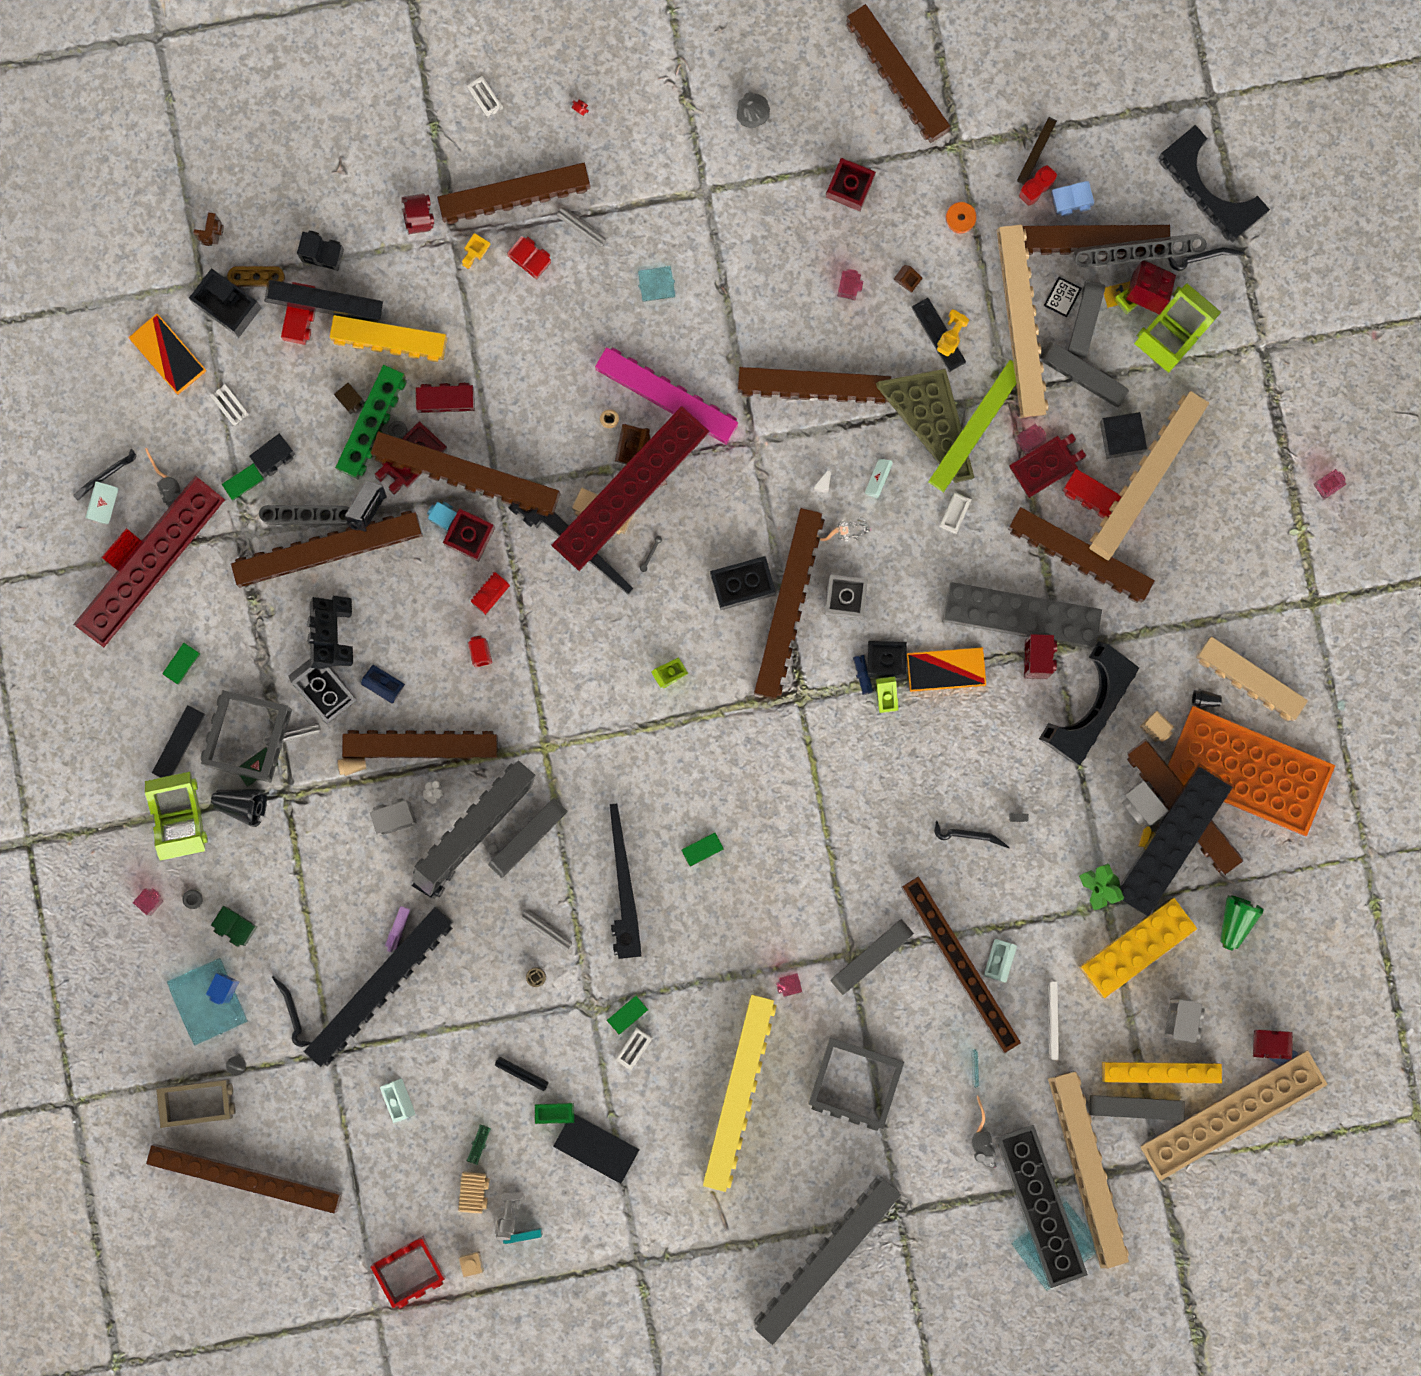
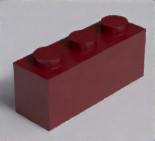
M466 382L458 383V386H451L450 383H441L435 387H432L431 384H421L420 387H416V410L418 413L475 411L474 387Z

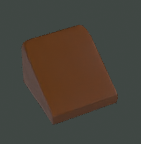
M904 265L894 277V280L910 293L913 292L923 279L908 265Z

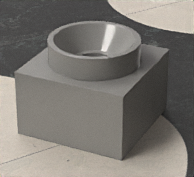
M1143 780L1124 794L1127 799L1122 804L1140 826H1143L1146 822L1151 826L1168 812L1166 807Z

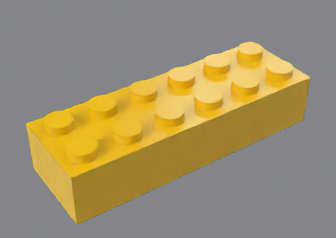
M1170 898L1151 912L1149 916L1143 918L1079 966V968L1101 998H1106L1196 931L1197 927L1176 899Z

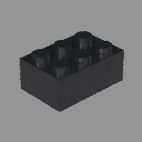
M766 556L710 571L720 611L776 595Z

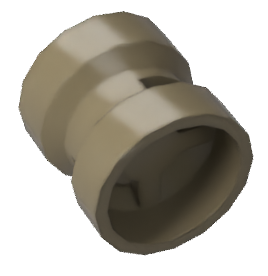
M532 968L526 974V981L532 987L542 986L546 981V974L540 968Z

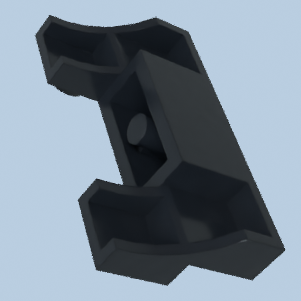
M334 595L332 599L312 597L310 601V616L307 621V627H310L307 642L310 644L311 668L324 669L332 666H352L353 646L338 644L337 617H351L352 598Z

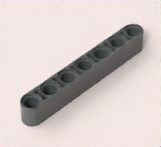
M1187 234L1081 247L1075 250L1073 258L1080 267H1094L1200 254L1207 248V243L1199 234ZM1200 239L1201 245L1198 248H1193V242ZM1176 242H1182L1181 249L1174 250V244ZM1163 244V250L1156 253L1154 251L1155 246ZM1143 246L1144 252L1141 255H1136V248ZM1119 249H1125L1124 256H1116V252ZM1100 251H1106L1107 254L1104 259H1097ZM1082 253L1088 255L1084 262L1078 261V257Z

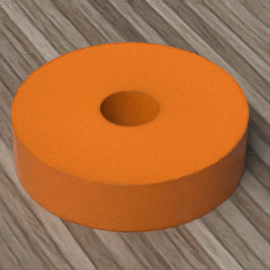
M958 202L948 209L946 223L953 232L966 233L974 227L976 212L970 204ZM963 215L965 219L961 221L958 219V216Z

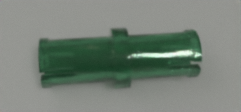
M479 1125L475 1140L471 1142L472 1148L466 1160L467 1162L475 1165L479 1164L482 1151L486 1149L487 1145L485 1143L491 1128Z

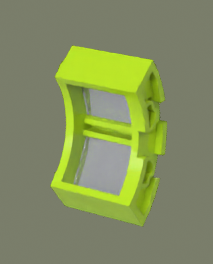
M1188 283L1182 288L1179 286L1172 293L1174 298L1147 329L1143 327L1136 335L1138 339L1134 343L1168 373L1221 314L1219 309Z
M191 772L145 781V796L150 814L154 815L155 826L153 827L154 846L160 861L205 851V843H208L207 833L203 830L196 793L198 784L196 778L192 779Z

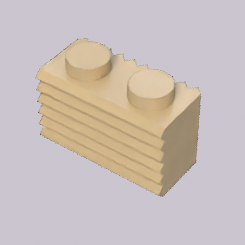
M1156 711L1140 725V728H1143L1145 734L1154 739V742L1159 740L1163 742L1173 734L1171 730L1174 726Z
M462 1172L458 1212L482 1214L483 1209H487L488 1198L484 1197L485 1189L489 1190L490 1178H486L487 1173Z

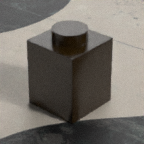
M349 382L334 393L336 399L350 415L353 412L355 414L364 407V400Z

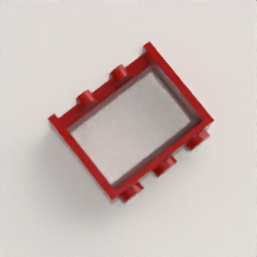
M424 1235L371 1265V1269L392 1308L396 1306L399 1309L409 1303L408 1300L414 1296L418 1299L426 1294L425 1290L431 1287L434 1290L443 1285L442 1281L446 1278Z

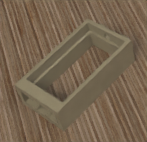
M229 1079L156 1089L160 1128L232 1119L233 1114L236 1113L235 1103L231 1102L233 1085L229 1083ZM222 1086L224 1115L171 1121L168 1092Z

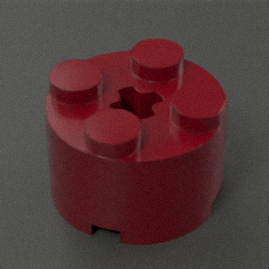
M422 193L401 197V202L404 203L405 207L402 210L408 235L431 231L434 228L433 213H429L431 206L429 195Z
M1254 1030L1253 1057L1264 1058L1265 1055V1058L1292 1060L1293 1032Z

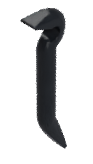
M1221 247L1187 256L1182 259V265H1178L1172 257H1168V261L1172 269L1182 271L1189 263L1220 255H1244L1245 252Z
M130 449L127 457L120 459L87 482L74 494L76 500H80L94 487L95 482L101 483L123 466L133 462L137 457L136 452Z
M938 821L935 823L934 833L940 840H948L953 836L986 840L999 846L1010 848L990 833L950 829L946 835H942Z
M272 976L284 996L294 1028L292 1042L298 1047L310 1045L312 1042L299 1041L297 1039V1036L302 1032V1027L291 992L276 977Z

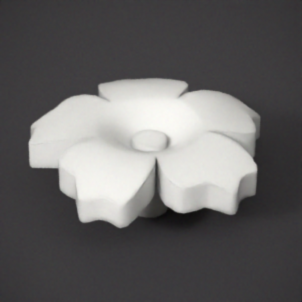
M427 782L425 785L426 790L423 791V798L431 804L436 803V798L439 799L443 796V791L439 790L441 788L440 782Z

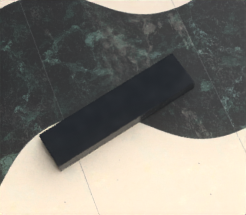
M926 298L913 305L912 310L937 350V343L948 330L930 299ZM958 347L949 356L938 352L949 372L966 363Z
M187 705L152 774L160 778L174 775L205 716L204 713Z

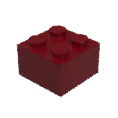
M840 158L827 189L826 198L861 212L875 179L876 172Z
M1143 260L1132 273L1126 299L1160 315L1171 300L1176 275Z
M459 508L443 544L479 562L495 530V526Z

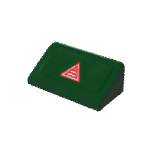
M263 748L238 767L261 772L268 748ZM240 776L247 787L257 781V779Z

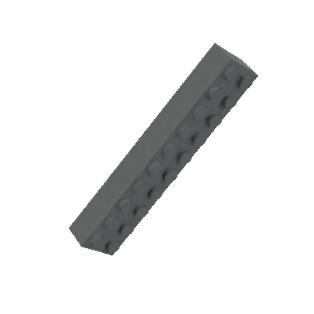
M882 1176L879 1179L876 1177L870 1183L869 1187L871 1189L867 1194L863 1192L856 1200L858 1204L855 1208L850 1207L843 1215L845 1218L841 1224L837 1222L831 1229V1236L828 1239L824 1237L818 1244L820 1249L816 1253L812 1252L806 1258L807 1264L803 1268L799 1267L792 1275L794 1279L790 1284L786 1282L780 1289L781 1294L778 1298L773 1297L769 1301L766 1312L763 1313L761 1311L754 1319L755 1330L770 1344L773 1345L901 1196L900 1192Z

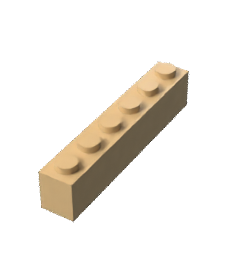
M1212 636L1208 638L1196 656L1202 666L1206 668L1210 666L1216 670L1214 672L1216 675L1223 679L1225 677L1232 681L1231 684L1238 689L1243 688L1248 692L1247 695L1254 700L1258 698L1264 702L1263 706L1271 711L1275 709L1280 713L1279 716L1286 721L1296 720L1308 702L1307 699Z

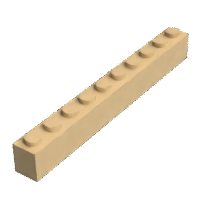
M1022 224L999 227L996 231L1017 382L1020 419L1043 416L1048 411V401L1044 399L1046 384L1045 381H1042L1041 376L1044 368L1043 363L1039 360L1041 345L1037 343L1036 335H1039L1038 324H1035L1034 321L1036 307L1032 305L1034 290L1029 282L1031 268L1027 266L1029 251L1028 248H1025L1024 243L1027 239L1026 230L1023 229Z
M1192 391L1187 396L1182 395L1177 403L1180 407L1177 411L1173 409L1168 417V420H1170L1169 424L1162 426L1158 433L1160 438L1158 441L1154 440L1148 448L1151 451L1148 457L1146 455L1143 456L1138 464L1141 468L1138 472L1134 470L1129 478L1132 482L1128 487L1126 485L1119 493L1121 499L1119 502L1114 501L1109 509L1112 512L1109 518L1105 516L1099 526L1102 529L1099 533L1095 531L1089 540L1092 542L1089 549L1109 561L1209 405V402Z
M1068 1072L1048 1078L1100 1268L1109 1269L1128 1263V1249L1124 1246L1122 1239L1123 1231L1117 1221L1118 1213L1112 1203L1113 1195L1107 1185V1174L1102 1167V1155L1097 1149V1137L1092 1131L1091 1116L1087 1113L1085 1106L1086 1098L1080 1088V1077L1076 1072Z

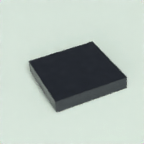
M868 641V677L906 679L907 642Z

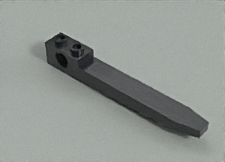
M513 502L508 507L515 515L521 514L524 517L523 521L529 527L534 525L538 528L543 523L558 537L569 526L555 512L554 515L548 514V516L538 514L535 509L525 512L519 507V504ZM598 553L589 561L590 564L627 595L634 590Z
M610 804L622 920H614V925H611L612 936H616L617 943L613 944L614 956L618 955V959L642 957L638 917L618 804ZM629 933L632 940L629 944L621 942L622 934Z

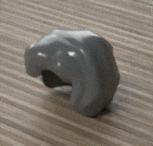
M748 92L744 95L743 99L739 100L737 120L742 126L755 128L764 124L769 119L770 107L765 97Z

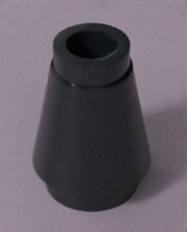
M1202 689L1194 690L1192 705L1197 708L1221 706V695Z

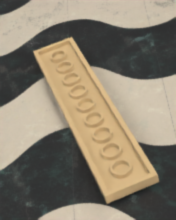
M1306 1050L1292 1058V1060L1285 1062L1139 1147L1156 1177L1161 1181L1328 1084L1309 1051Z

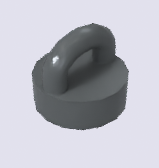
M240 1056L231 1057L226 1062V1069L231 1075H241L246 1070V1062Z

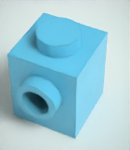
M437 502L436 505L430 507L427 515H429V521L448 531L457 513L452 510L453 507L448 503L443 502L441 504Z

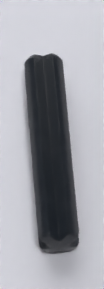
M498 1057L495 1062V1066L541 1091H545L549 1084L548 1081L502 1057Z

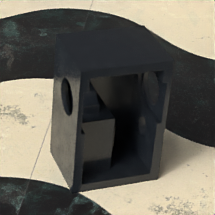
M212 268L189 297L194 306L238 338L261 310V306L255 299Z

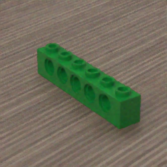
M386 365L382 366L335 467L337 471L357 480L365 474L367 469L365 464L368 459L372 458L371 450L377 433H383L381 430L384 424L387 425L390 420L391 414L389 413L391 408H395L398 403V393L400 390L403 391L406 386L407 380H405L406 376L404 373ZM386 385L393 386V390L390 393L384 392ZM384 402L385 407L382 410H377L376 404ZM376 419L377 424L374 427H369L368 421ZM368 436L369 442L367 444H360L361 437ZM360 453L361 459L357 462L352 461L353 454Z

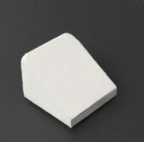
M830 471L824 474L813 491L828 492Z

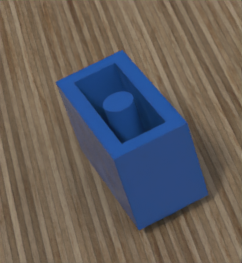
M216 973L206 995L210 996V1001L218 1005L229 1003L240 981L223 973Z

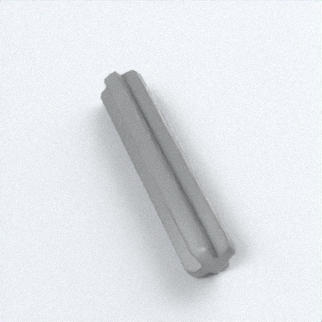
M562 207L558 211L557 216L598 247L604 245L605 237Z
M319 723L286 730L283 742L318 734L321 732ZM272 734L264 736L267 746H269Z
M525 911L522 915V920L563 949L568 950L571 947L572 941L531 912Z

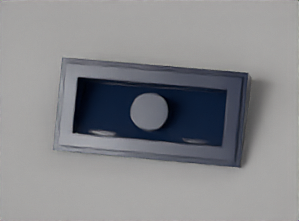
M375 665L370 667L361 682L362 686L391 704L395 702L405 686L404 683Z

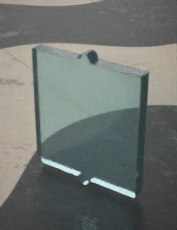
M671 266L638 271L640 281L638 287L641 289L643 302L675 297V280L672 278Z
M973 1049L971 1051L972 1085L976 1088L979 1086L977 1049Z

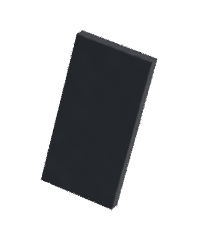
M575 1113L574 1123H566L553 1146L620 1184L623 1182L640 1150Z

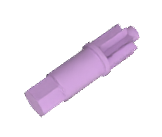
M400 906L385 944L388 947L387 951L393 952V949L396 950L398 948L410 909Z

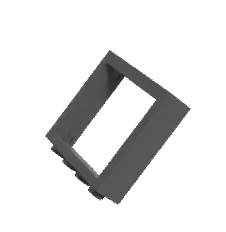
M222 690V694L217 698V711L211 719V724H213L211 731L206 736V749L201 753V764L207 768L271 783L292 709L288 705ZM230 699L278 710L261 772L212 760Z
M830 1037L808 1104L812 1106V1110L821 1113L823 1110L831 1112L830 1116L839 1119L845 1116L849 1118L848 1122L857 1125L863 1122L868 1124L867 1128L878 1131L879 1128L883 1129L904 1061ZM833 1047L896 1067L879 1121L816 1101Z

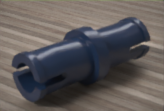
M865 655L853 657L857 671L856 679H859L862 695L873 693L874 690L871 679L868 677Z

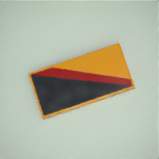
M158 313L128 337L177 395L207 371Z
M983 647L907 653L910 692L986 686Z

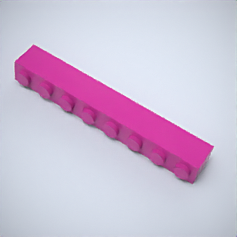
M606 347L595 366L596 371L671 414H674L683 406L710 431L708 435L725 445L728 444L738 427L736 417L729 413L724 415L719 412L720 408L713 404L709 406L703 403L704 399L698 395H689L684 387L680 385L675 387L670 384L671 381L664 376L658 377L654 375V371L649 367L645 366L642 368L637 365L638 362L631 357L626 359L621 356L622 353L613 347L611 349Z

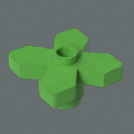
M1108 863L1096 868V873L1090 870L1079 875L1083 886L1092 890L1090 902L1094 910L1107 906V901L1113 904L1124 899L1119 888L1120 880L1113 874Z

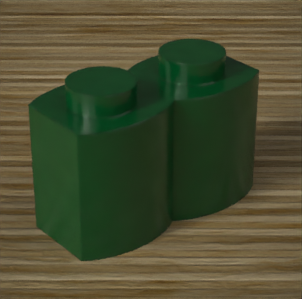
M226 906L221 908L211 924L214 927L213 932L221 937L225 934L231 938L229 942L237 947L240 945L246 946L258 927Z

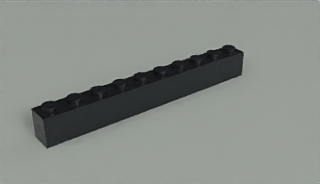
M434 907L303 1052L319 1067L324 1065L328 1067L335 1059L333 1055L337 1051L341 1052L348 1045L346 1041L350 1036L354 1038L361 1031L360 1025L364 1021L368 1023L374 1016L372 1012L377 1007L380 1009L388 1001L386 997L390 992L394 994L400 988V981L403 978L407 980L414 972L412 968L416 964H422L427 958L425 954L429 949L433 951L440 944L439 938L442 935L446 937L451 932L453 922L437 907Z

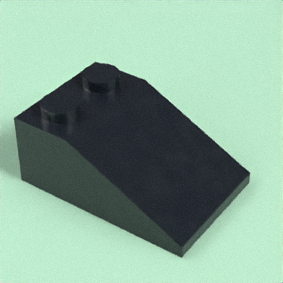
M309 659L288 675L293 686L326 724L357 701L332 667L324 669L311 668Z

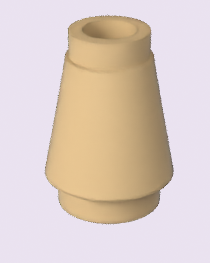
M605 410L600 416V422L605 428H613L618 424L619 416L614 410ZM608 419H612L614 421L613 423H606Z
M342 757V759L337 760L339 775L347 776L366 769L365 758Z

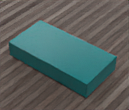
M542 1228L513 1233L510 1240H503V1244L541 1238L543 1235Z

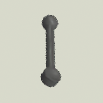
M661 536L655 537V543L645 563L640 566L642 572L647 571V565L656 547L662 542Z

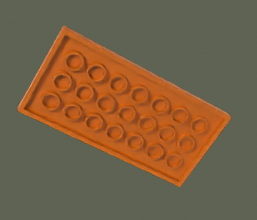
M1192 706L1168 763L1170 769L1184 786L1200 763L1232 783L1233 788L1224 800V803L1305 837L1308 835L1336 766L1195 706Z

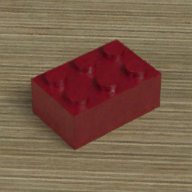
M1031 634L1025 640L1024 678L1048 679L1056 671L1057 660L1053 658L1054 653L1057 652V640H1054V635Z

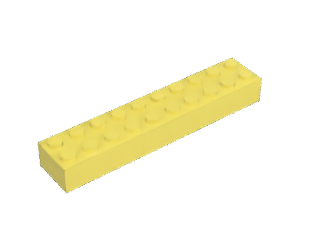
M752 994L750 996L703 1181L704 1187L726 1192L727 1188H731L733 1175H730L731 1169H736L738 1156H735L736 1149H741L743 1137H740L741 1130L745 1131L748 1118H745L746 1111L750 1112L753 1102L752 1099H749L751 1092L755 1093L758 1082L754 1080L755 1074H760L762 1061H759L761 1054H765L767 1043L764 1042L765 1035L770 1034L772 1027L769 1019L770 1016L774 1017L777 1005L773 1004L774 1000Z

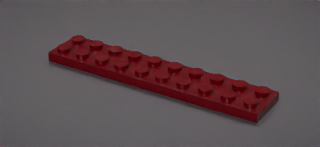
M681 406L551 546L580 572L701 443L710 431Z
M195 476L73 625L104 648L218 510L225 499Z

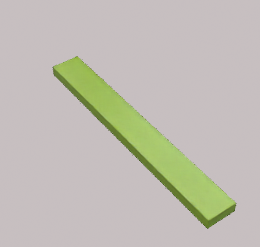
M1012 360L1008 361L929 479L928 483L943 493L1017 384Z

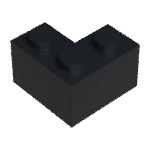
M309 230L307 233L302 231L297 255L303 263L339 271L344 248L338 241H323L318 232Z

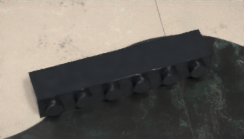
M275 280L268 281L264 300L266 303L376 323L381 319L383 301Z

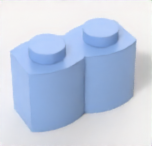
M1089 181L1060 187L1051 191L1056 215L1068 216L1074 210H1080V212L1088 211L1094 205Z

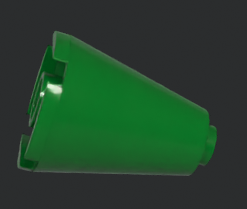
M1228 895L1220 942L1223 943L1222 947L1231 951L1234 948L1238 949L1263 914L1264 908L1259 905L1253 907L1251 901L1234 895Z

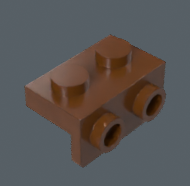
M208 212L205 231L194 229L193 234L202 245H218L219 236L223 235L224 225L216 213Z
M622 424L615 462L627 464L650 440V429Z

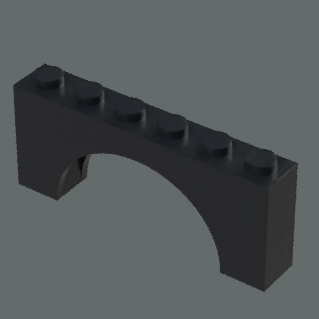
M1194 125L1160 154L1159 163L1164 169H1168L1172 173V178L1176 183H1180L1185 188L1184 191L1187 196L1194 198L1197 202V207L1202 212L1205 211L1208 214L1210 222L1222 230L1221 234L1223 237L1233 243L1262 219L1270 209L1258 195L1249 201L1234 203L1216 197L1205 187L1198 173L1197 157L1200 148L1206 143L1208 138Z
M1098 641L1089 656L1095 664L1099 675V689L1093 706L1081 720L1070 726L1059 727L1048 723L1039 737V740L1077 765H1081L1086 759L1089 750L1095 744L1097 737L1106 726L1109 717L1115 711L1117 704L1126 693L1128 686L1139 670L1137 665L1112 646Z

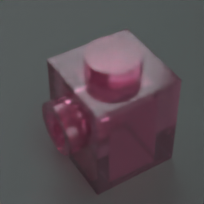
M847 269V271L842 272L837 297L856 301L857 292L862 291L864 282L860 280L861 274H858V271Z
M1035 423L1017 435L1015 440L1026 455L1045 442L1046 433L1041 426L1038 427Z
M1334 469L1313 485L1325 500L1344 487L1346 479L1340 471L1338 472Z
M145 888L132 903L143 913L151 916L164 901L160 898L161 894L154 888Z
M798 973L778 978L779 982H776L778 993H782L783 997L802 992Z

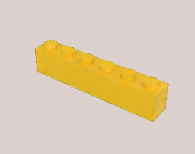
M333 315L329 336L331 341L334 342L333 344L338 346L351 344L356 349L368 347L374 352L386 350L390 351V354L397 356L404 353L409 354L408 357L419 359L420 356L427 357V360L432 362L444 360L447 343L446 334Z
M1102 1062V1081L1131 1083H1222V1064Z

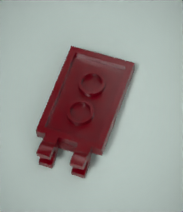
M420 421L402 438V440L442 453L447 449V446ZM387 461L385 464L381 463L383 466L374 474L375 478L380 482L387 475L395 480L388 487L393 495L403 485L408 489L420 476L410 472L411 469L409 468L399 469L392 466L393 463Z
M1073 433L1062 440L1056 436L1009 465L1028 498H1031L1075 471V469H1078L1075 463L1086 458L1083 449L1072 455L1067 447L1076 442Z

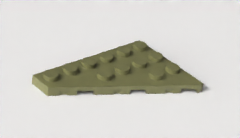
M946 369L877 382L876 386L940 464L962 432ZM969 456L953 478L954 483L975 478Z

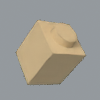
M480 1251L459 1257L463 1277L483 1273L484 1267Z

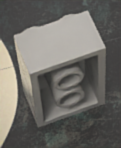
M1170 999L1164 1037L1196 1043L1197 1039H1200L1201 1036L1199 1022L1203 1020L1205 1012L1202 1004Z

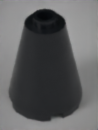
M262 789L217 790L211 796V804H213L214 809L251 827H257L262 822L258 821L260 816H264L266 812L267 795H263L265 790Z

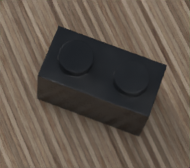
M279 433L249 455V457L266 477L267 475H274L282 464L290 463L294 459L295 453Z

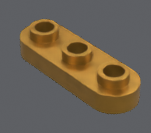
M235 266L228 271L227 278L237 287H266L268 281L273 280L272 278L276 274L279 275V278L275 281L284 282L285 274L277 266ZM236 275H241L239 280H235ZM255 275H260L258 280H254Z

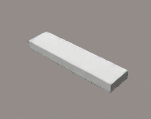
M1048 981L1049 1058L1051 1060H1059L1057 981Z

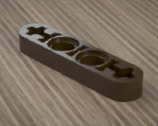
M1048 117L1017 182L1024 185L1028 181L1057 123L1056 119Z

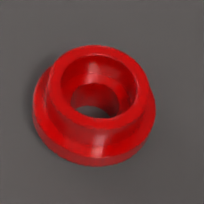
M580 99L577 102L573 100L572 109L583 116L586 112H589L587 109L588 105Z

